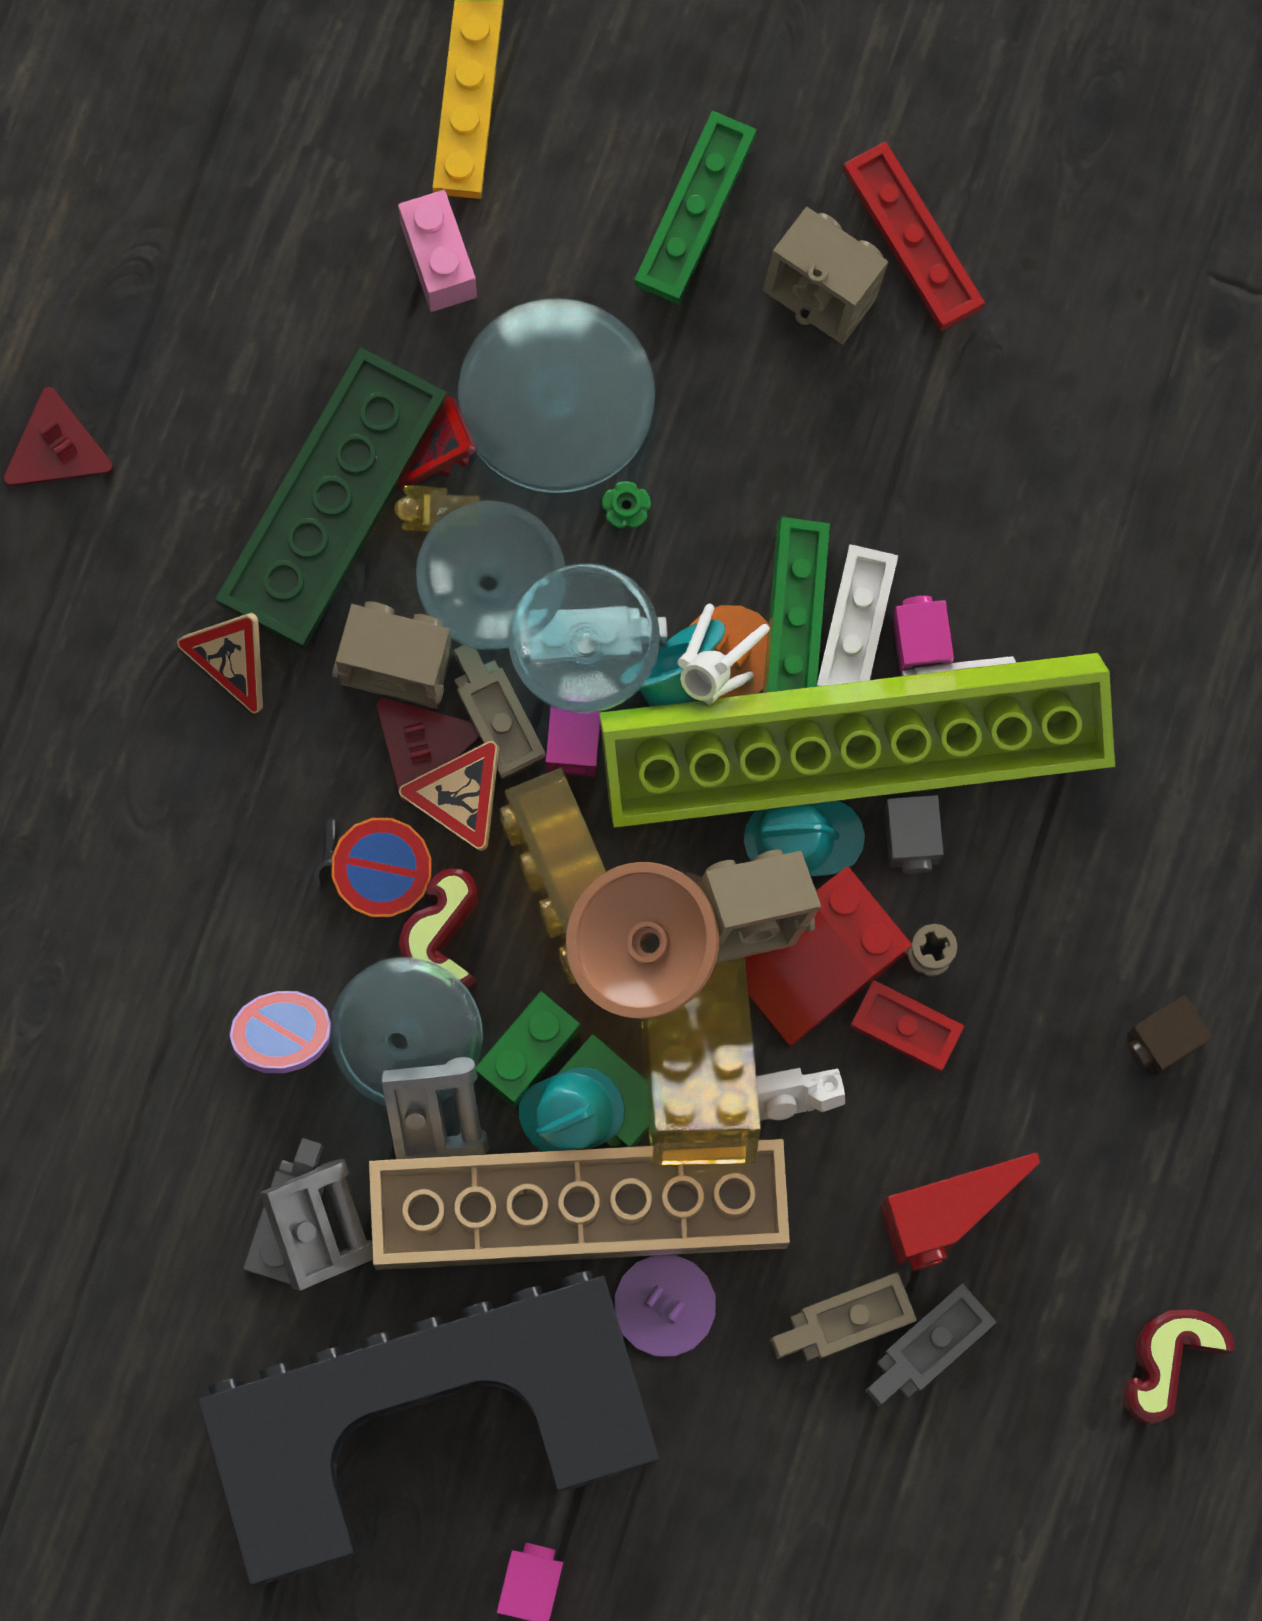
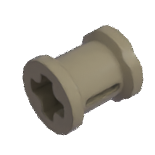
M925 925L913 937L912 946L908 952L910 965L916 972L923 973L928 977L939 976L944 973L956 956L958 947L956 937L951 930L943 925ZM926 940H930L934 947L942 945L944 948L938 958L939 961H935L931 954L922 955L921 952L926 944Z

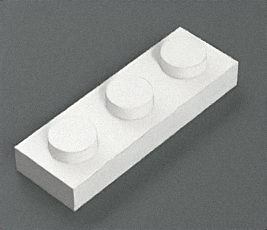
M849 545L817 686L870 680L898 555Z

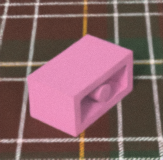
M445 189L398 204L400 224L430 312L477 298L476 278Z

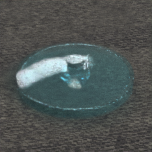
M545 299L525 303L503 313L479 334L463 362L458 384L459 408L476 445L475 451L492 470L510 482L524 488L542 492L563 493L597 485L612 477L630 462L643 444L652 422L655 386L651 365L644 349L634 334L621 321L591 304L568 299Z

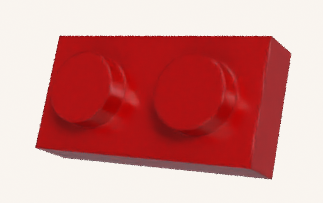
M873 980L850 1028L941 1073L964 1025Z

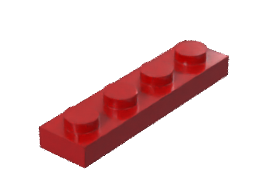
M885 141L844 163L843 172L940 331L942 332L982 310L985 304L984 300L887 142Z

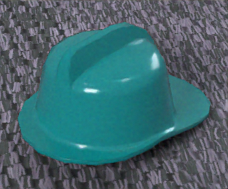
M719 620L710 621L698 654L704 651H712L721 642L726 633L724 623ZM697 623L681 630L647 659L628 669L622 676V684L627 688H638L650 707L695 701L696 699L687 694L682 687L680 677L683 669L679 667L677 662L686 652Z
M837 800L756 810L746 824L744 844L751 861L758 855L771 850H782L783 854L801 850L810 876H829L837 874L847 866L850 867L855 864L863 851L865 833L862 822L853 809Z
M586 1067L569 1069L534 1084L526 1091L519 1103V1120L523 1131L532 1144L543 1152L592 1149L615 1136L624 1122L625 1103L620 1089L610 1077L597 1069Z

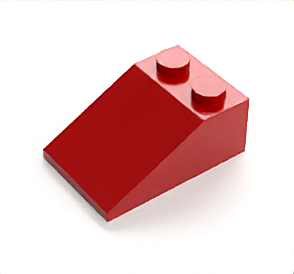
M848 866L816 890L821 908L814 916L815 929L808 932L805 930L795 946L738 958L727 967V971L789 1047L797 1043L870 985L873 980H876L904 958L912 946L911 942Z
M1038 1153L888 1196L880 1209L898 1266L911 1263L913 1271H917L942 1263V1260L947 1258L946 1252L1040 1163Z

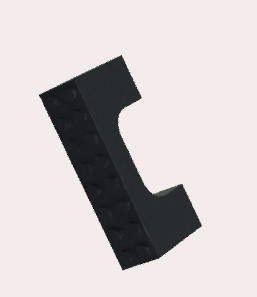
M591 1271L577 1273L561 1279L562 1288L543 1294L541 1286L528 1288L511 1294L512 1304L493 1309L491 1301L482 1302L461 1309L463 1318L443 1324L440 1316L429 1318L410 1325L413 1333L393 1339L390 1332L376 1334L360 1340L362 1349L343 1354V1350H340V1347H335L310 1355L311 1365L294 1369L293 1366H290L289 1362L260 1370L261 1380L244 1385L243 1381H239V1378H232L208 1386L210 1395L199 1398V1403L250 1585L259 1586L359 1555L337 1479V1461L344 1442L356 1428L367 1421L467 1390L486 1386L502 1388L514 1393L529 1406L536 1418L558 1493L656 1464L659 1461V1456L605 1277L601 1276L593 1279Z

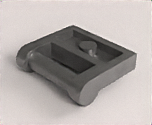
M458 1057L448 1061L445 1065L383 1071L382 1086L396 1159L485 1155L488 1152L487 1133L480 1127L473 1087L477 1074L475 1063L472 1059ZM453 1088L461 1133L458 1136L447 1137L439 1090Z
M345 1159L330 1161L313 1171L260 1192L292 1289L301 1291L373 1260L372 1241L366 1240L345 1178L350 1174ZM327 1186L347 1248L340 1253L318 1191L319 1188Z

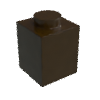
M1183 995L1140 1022L1127 1033L1132 1041L1128 1044L1132 1057L1143 1070L1149 1067L1154 1076H1157L1206 1045L1213 1038L1186 995Z

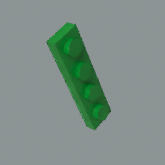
M715 111L711 112L634 279L635 287L679 305L754 142L757 129Z
M781 517L777 522L769 617L770 630L768 632L763 693L817 687L830 523Z

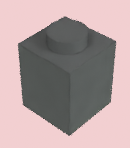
M938 795L887 799L884 807L889 868L902 867L903 874H921L932 871V865L939 864L944 855Z

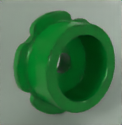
M629 481L617 483L615 489L608 490L602 499V508L607 512V521L612 526L623 529L636 528L642 525L648 516L646 512L651 507L648 493L644 489H638L635 483ZM624 501H629L631 503V507L629 509H624L622 507V503Z

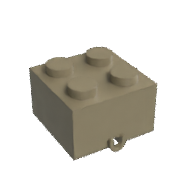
M806 206L774 248L763 291L795 312V318L800 324H813L843 345L875 303L888 261L883 258L881 252L871 243L864 240L858 241L844 232L834 218L824 213L817 214ZM803 310L810 312L807 319L801 317Z
M365 602L364 607L351 604L332 677L338 678L339 676L341 685L438 709L453 654L450 629L443 627L441 620L429 615L415 614L413 619L394 615L395 610L381 603Z
M771 850L758 855L753 861L736 864L734 860L721 861L708 867L698 883V886L709 899L717 918L719 950L716 963L795 946L805 930L809 932L815 929L814 916L821 908V904L801 850L783 854L782 850Z

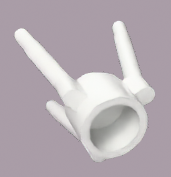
M712 604L705 606L688 648L677 662L679 667L683 669L680 680L686 693L694 699L704 701L708 705L713 704L721 695L741 687L754 679V674L750 671L729 679L730 667L770 630L767 624H762L727 655L718 651H704L698 654L714 612Z

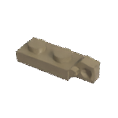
M472 641L454 649V656L464 674L454 679L458 688L457 693L482 743L494 741L499 746L497 773L500 779L503 781L546 760V753L503 668L499 669L495 660L484 665Z
M897 1272L803 1308L801 1313L790 1317L794 1329L774 1336L770 1341L777 1359L803 1350L806 1360L809 1361L817 1357L819 1359L894 1331L916 1322L917 1319Z

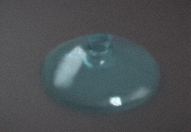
M476 502L457 508L444 516L425 538L416 565L417 592L426 614L441 620L443 627L450 629L451 639L468 647L482 650L512 648L538 635L550 623L559 609L566 585L564 557L552 532L540 519L530 512L504 502ZM487 575L492 576L497 581V587L494 590L487 591L480 586L479 579Z
M593 563L571 564L546 573L524 592L511 617L508 635L509 651L519 678L538 699L563 711L595 713L613 708L625 702L645 684L658 658L660 627L655 609L649 597L630 577L604 565ZM587 638L592 639L596 642V647L592 652L586 654L578 650L580 641Z
M400 957L386 959L367 967L356 975L343 989L332 1013L331 1045L340 1070L352 1086L361 1094L386 1106L382 1086L383 1071L445 1065L448 1061L458 1057L470 1058L476 1066L481 1053L483 1038L482 1022L472 995L464 984L451 972L427 960ZM392 1034H403L408 1042L407 1048L399 1049L395 1047L391 1040ZM453 1088L439 1090L441 1102L454 1094Z

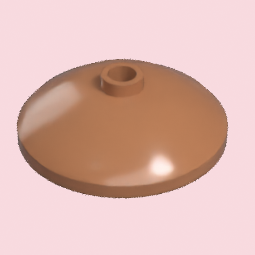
M636 862L621 865L595 879L577 900L571 912L566 932L568 963L582 991L603 1009L634 1019L661 1017L689 1003L702 990L710 978L719 950L717 918L703 890L682 872L669 866L652 862ZM651 935H657L659 947L655 952L648 953L645 947L646 940Z

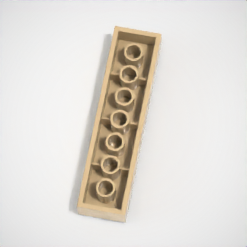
M783 1139L369 1161L373 1265L376 1270L786 1249L790 1243Z

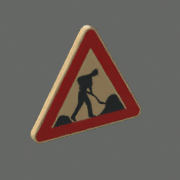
M249 613L184 635L178 639V647L249 711L257 713L263 708L259 625L256 615Z
M488 741L402 785L399 789V794L477 850H485L489 841L499 746L494 741Z

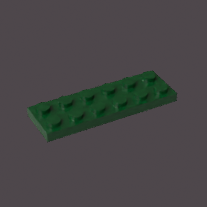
M360 347L215 599L216 603L239 616L253 613L258 618L259 627L304 650L447 399V392Z

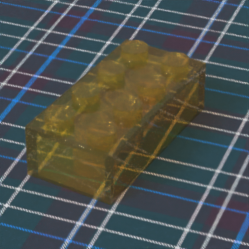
M559 768L505 790L506 806L500 808L502 816L500 820L510 845L513 847L520 844L524 853L519 855L522 863L520 864L521 871L531 892L540 890L543 900L539 901L541 907L539 912L549 937L553 938L559 935L563 946L559 948L561 955L559 960L571 985L576 983V980L571 972L566 952V932L570 915L585 889L606 871L562 768Z
M745 957L716 963L710 978L702 990L682 1008L661 1017L641 1019L652 1165L756 1163L761 1128Z

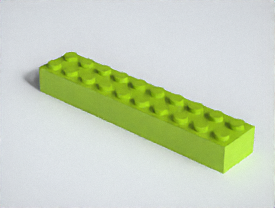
M1098 653L718 698L711 705L706 704L704 701H692L599 713L609 807L614 828L1115 767L1110 674Z

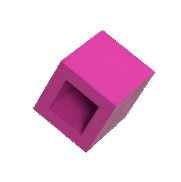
M916 596L903 600L902 606H896L892 622L900 676H903L902 671L914 670V667L952 663L954 654L946 601L933 602L931 596Z
M583 698L562 699V704L551 703L546 773L596 777L600 736L599 713H601V707H592V702Z
M525 1543L523 1553L512 1550L497 1613L529 1621H550L563 1567V1562L553 1560L555 1555L554 1549Z

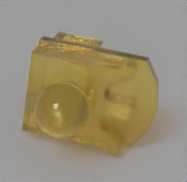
M405 485L403 491L407 497L400 499L394 508L395 514L399 519L405 521L402 524L403 530L446 533V526H479L480 496L447 494V488Z

